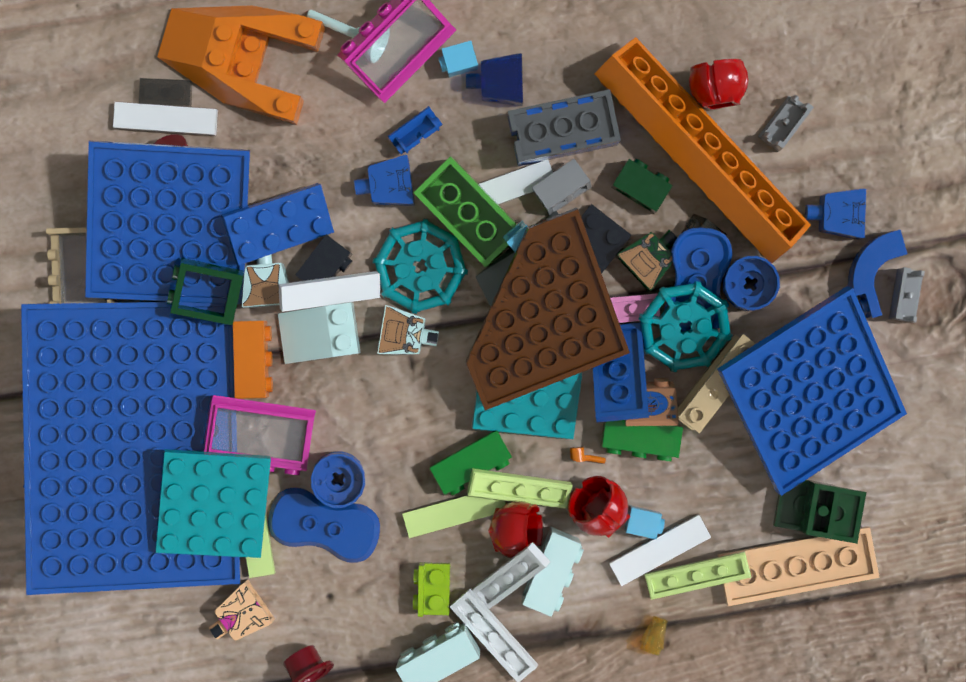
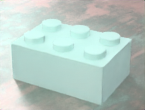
M550 526L541 548V552L550 560V563L545 569L528 580L522 594V605L551 617L554 611L559 612L564 600L562 590L564 587L568 588L574 575L572 573V566L574 562L579 563L584 551L578 537Z
M456 622L445 629L446 633L437 637L435 634L422 642L424 645L416 650L414 647L403 651L396 666V671L403 682H438L480 659V648L469 628L464 623L459 625Z

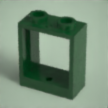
M181 258L180 265L175 264L172 279L177 280L175 290L170 289L167 304L171 305L170 313L233 326L243 280V270ZM186 271L230 280L223 313L179 305Z

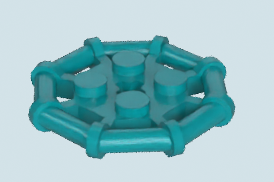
M425 218L420 222L389 229V235L376 258H373L372 261L375 264L376 271L380 273L381 295L412 311V314L445 304L450 305L452 303L451 299L464 276L468 275V269L465 267L456 236L429 222V219ZM422 232L421 240L406 244L401 238ZM427 232L444 241L445 244L439 248L426 240ZM398 241L401 249L395 260H387L393 246ZM450 248L455 268L447 267L443 252ZM423 259L426 261L425 266L427 270L426 272L420 271L418 274L415 272L416 267L413 264L415 261L420 262ZM386 265L394 266L398 281L393 285L390 283ZM446 272L454 273L443 292L439 285ZM401 285L414 292V299L412 300L397 292L396 289ZM435 289L439 296L419 301L420 293Z
M698 281L692 284L668 288L661 287L659 289L660 292L646 310L639 314L638 320L641 322L644 353L650 354L669 367L671 372L700 366H711L712 360L724 345L732 340L733 334L730 333L727 309L729 303L727 300H722L703 287L701 282ZM690 294V298L685 300V302H673L671 297ZM700 296L712 306L707 309L696 302L697 297ZM666 301L668 306L660 317L654 316ZM715 313H718L720 330L712 328L711 316ZM690 321L691 329L682 332L679 324ZM652 323L659 324L660 337L654 340ZM710 336L718 337L705 353L702 347ZM665 344L673 349V358L658 347ZM697 351L700 355L698 357L680 359L681 353L690 354Z

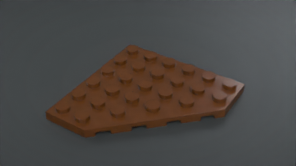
M578 208L528 226L466 359V364L484 410L630 353Z

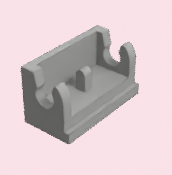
M797 95L788 96L758 136L777 152L785 147L814 108L809 103L803 104L800 102Z
M573 159L533 186L532 189L550 216L554 211H558L589 190L591 182L576 160Z
M906 267L897 269L889 319L911 323L917 321L916 315L925 271L911 270V268Z

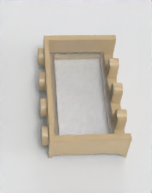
M87 227L46 229V234L51 235V250H48L47 256L48 260L52 261V275L48 276L49 286H52L53 301H50L49 304L115 303V299L85 298Z

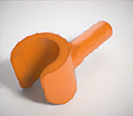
M584 447L570 448V458L573 461H591L605 464L606 458L585 455Z

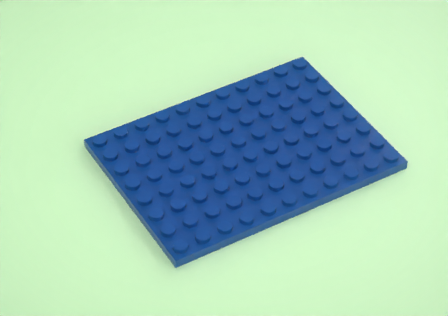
M167 302L21 304L26 595L240 584V557L156 553L164 450L203 451L211 395L235 398L232 325L170 313L171 305H168ZM179 302V305L223 313L225 307L223 303ZM217 409L212 449L237 453L236 410Z

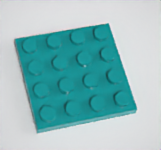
M583 372L488 410H484L476 389L472 429L574 439Z
M165 449L156 553L261 558L271 457Z

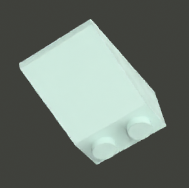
M352 302L278 314L285 364L361 353L354 303Z

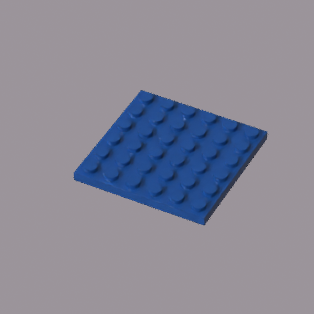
M89 140L85 298L167 301L169 290H175L177 280L172 279L175 264L180 265L181 258L243 270V280L237 303L242 304L245 264L238 266L235 262L221 215L248 206L250 150ZM186 271L180 302L225 304L230 280Z
M850 286L844 287L717 368L775 491L781 496L907 414L854 289Z

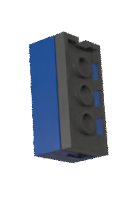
M610 89L508 111L507 117L511 136H517L518 140L514 141L518 166L618 146L621 141Z

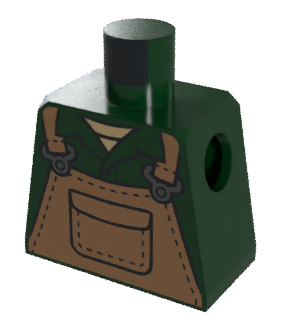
M668 230L658 239L654 233L650 232L618 253L615 257L647 291H651L673 263L672 253L669 250L673 247L677 236L671 230Z

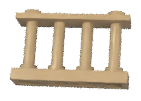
M734 334L732 340L727 342L711 363L712 365L707 368L677 407L678 420L690 430H695L700 434L729 396L717 368L755 345L752 340L744 334L740 338Z

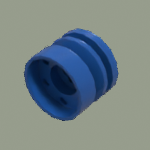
M746 256L735 261L726 270L723 278V292L727 300L734 307L744 311H755L768 306L776 298L780 288V276L775 266L767 259L759 256ZM746 277L749 280L755 279L754 291L750 288H744Z
M343 451L330 452L322 456L315 464L311 475V488L315 497L324 505L332 508H345L355 503L362 495L365 487V472L360 461L352 454ZM336 472L339 475L343 473L345 475L343 477L344 483H333V473Z

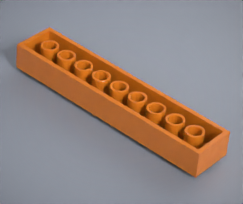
M636 37L615 52L594 74L608 90L610 89L611 93L618 99V102L635 117L636 121L649 132L654 141L660 144L670 155L671 159L704 191L708 199L718 206L725 217L732 221L741 231L742 235L771 264L792 248L811 226Z

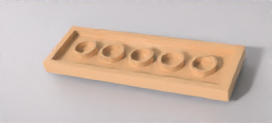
M868 526L860 528L858 544L813 536L717 555L721 557L745 551L751 572V578L723 584L727 606L880 578L871 530Z

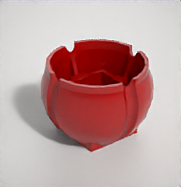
M741 59L714 60L712 65L704 62L690 68V91L696 101L704 108L714 110L741 105L740 100L745 95L749 81L748 72Z
M602 476L589 477L582 482L583 487L581 489L575 488L568 503V512L577 527L584 533L592 536H607L609 538L631 517L628 514V500L624 491L613 480Z
M514 501L495 509L488 530L495 552H500L505 557L511 559L532 542L536 546H541L543 521L542 515L537 514L540 511L538 505L525 501Z

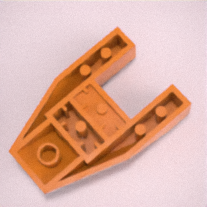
M253 5L171 8L157 57L224 104L297 125L304 103L302 97L258 84L257 79L269 38L318 52L325 26L322 21Z

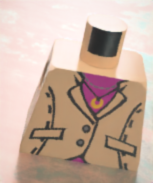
M247 579L214 611L219 620L211 625L209 629L216 639L229 633L233 640L236 641L273 623L275 617Z

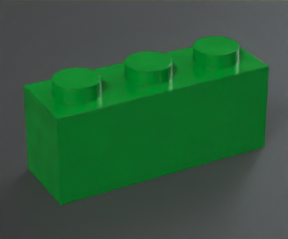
M624 420L607 421L603 424L601 447L606 448V453L621 455V451L625 450L632 451L631 456L646 458L647 454L657 455V460L672 462V457L679 458L683 427L626 426Z
M496 430L431 465L430 470L444 495L450 492L453 496L465 489L463 484L470 481L472 468L489 471L495 467L496 471L510 464L508 459L512 458V455L501 435Z

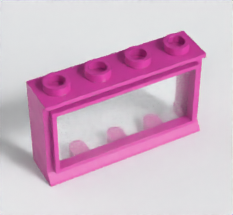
M391 0L381 5L377 10V15L371 21L365 22L359 28V33L341 46V51L337 56L378 99L386 103L450 38L456 29L430 0Z
M211 395L202 452L270 456V472H274L275 467L285 468V474L300 475V471H307L316 410Z

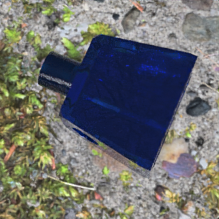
M522 53L481 61V73L466 74V89H482V101L523 106Z

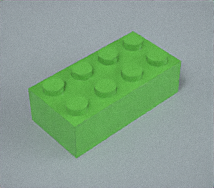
M450 156L414 192L484 267H488L509 246L503 236L514 228L517 223L453 157Z

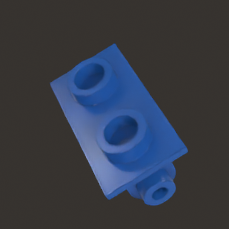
M428 106L388 135V138L401 155L405 152L408 154V151L418 145L422 138L426 139L435 131H439V127L443 124Z

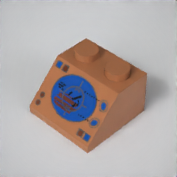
M656 378L654 382H646L649 418L624 420L625 425L678 426L677 397L673 381H669L666 378Z

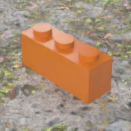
M233 321L235 398L237 399L268 398L269 392H273V378L269 377L268 367H272L273 363L272 351H268V341L272 340V328L267 326V321Z

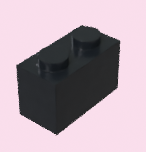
M326 234L295 275L302 281L336 277L340 271L344 273L353 262L350 259L353 254Z

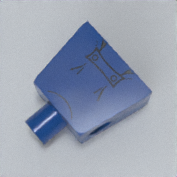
M408 155L368 166L369 178L354 180L356 195L371 193L373 204L415 206Z
M866 189L823 194L820 196L819 205H806L805 219L818 220L819 232L851 239L865 238Z

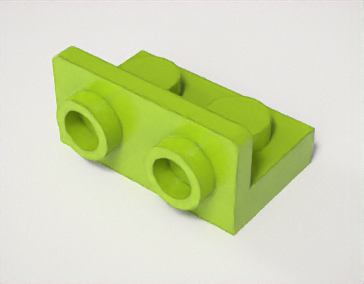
M420 562L419 569H414V584H418V595H413V610H418V617H423V615H449L450 563Z

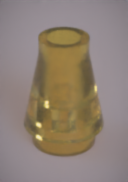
M653 616L650 625L640 640V650L657 656L660 655L661 650L664 651L667 620Z

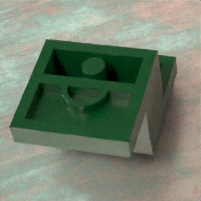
M805 480L782 496L778 494L773 526L801 531L806 535L858 544L867 492Z

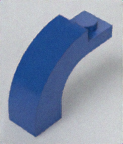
M901 230L880 235L866 243L856 254L850 266L848 286L854 289L856 296L860 295L861 300H859V303L867 319L882 316L874 287V280L878 269L886 261L908 254Z

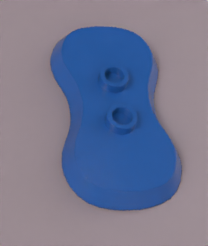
M693 228L681 233L672 248V260L676 273L675 286L692 284L698 281L701 282L703 287L721 298V281L732 259V246L727 236L720 231L709 228ZM690 294L671 297L673 302H685V300L690 298ZM700 296L697 297L696 302L707 309L712 306ZM718 313L711 316L712 328L719 329ZM681 322L679 324L681 331H689L691 329V322Z
M288 488L281 491L275 497L268 516L269 532L282 545L289 547H320L329 551L338 559L349 563H357L369 558L376 548L380 535L379 518L369 507L353 503L345 508H332L324 505L314 494L302 488Z

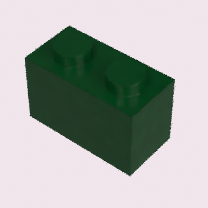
M636 158L634 161L628 159L611 188L655 214L673 185L668 183L670 179L659 172L653 174L648 171V165Z

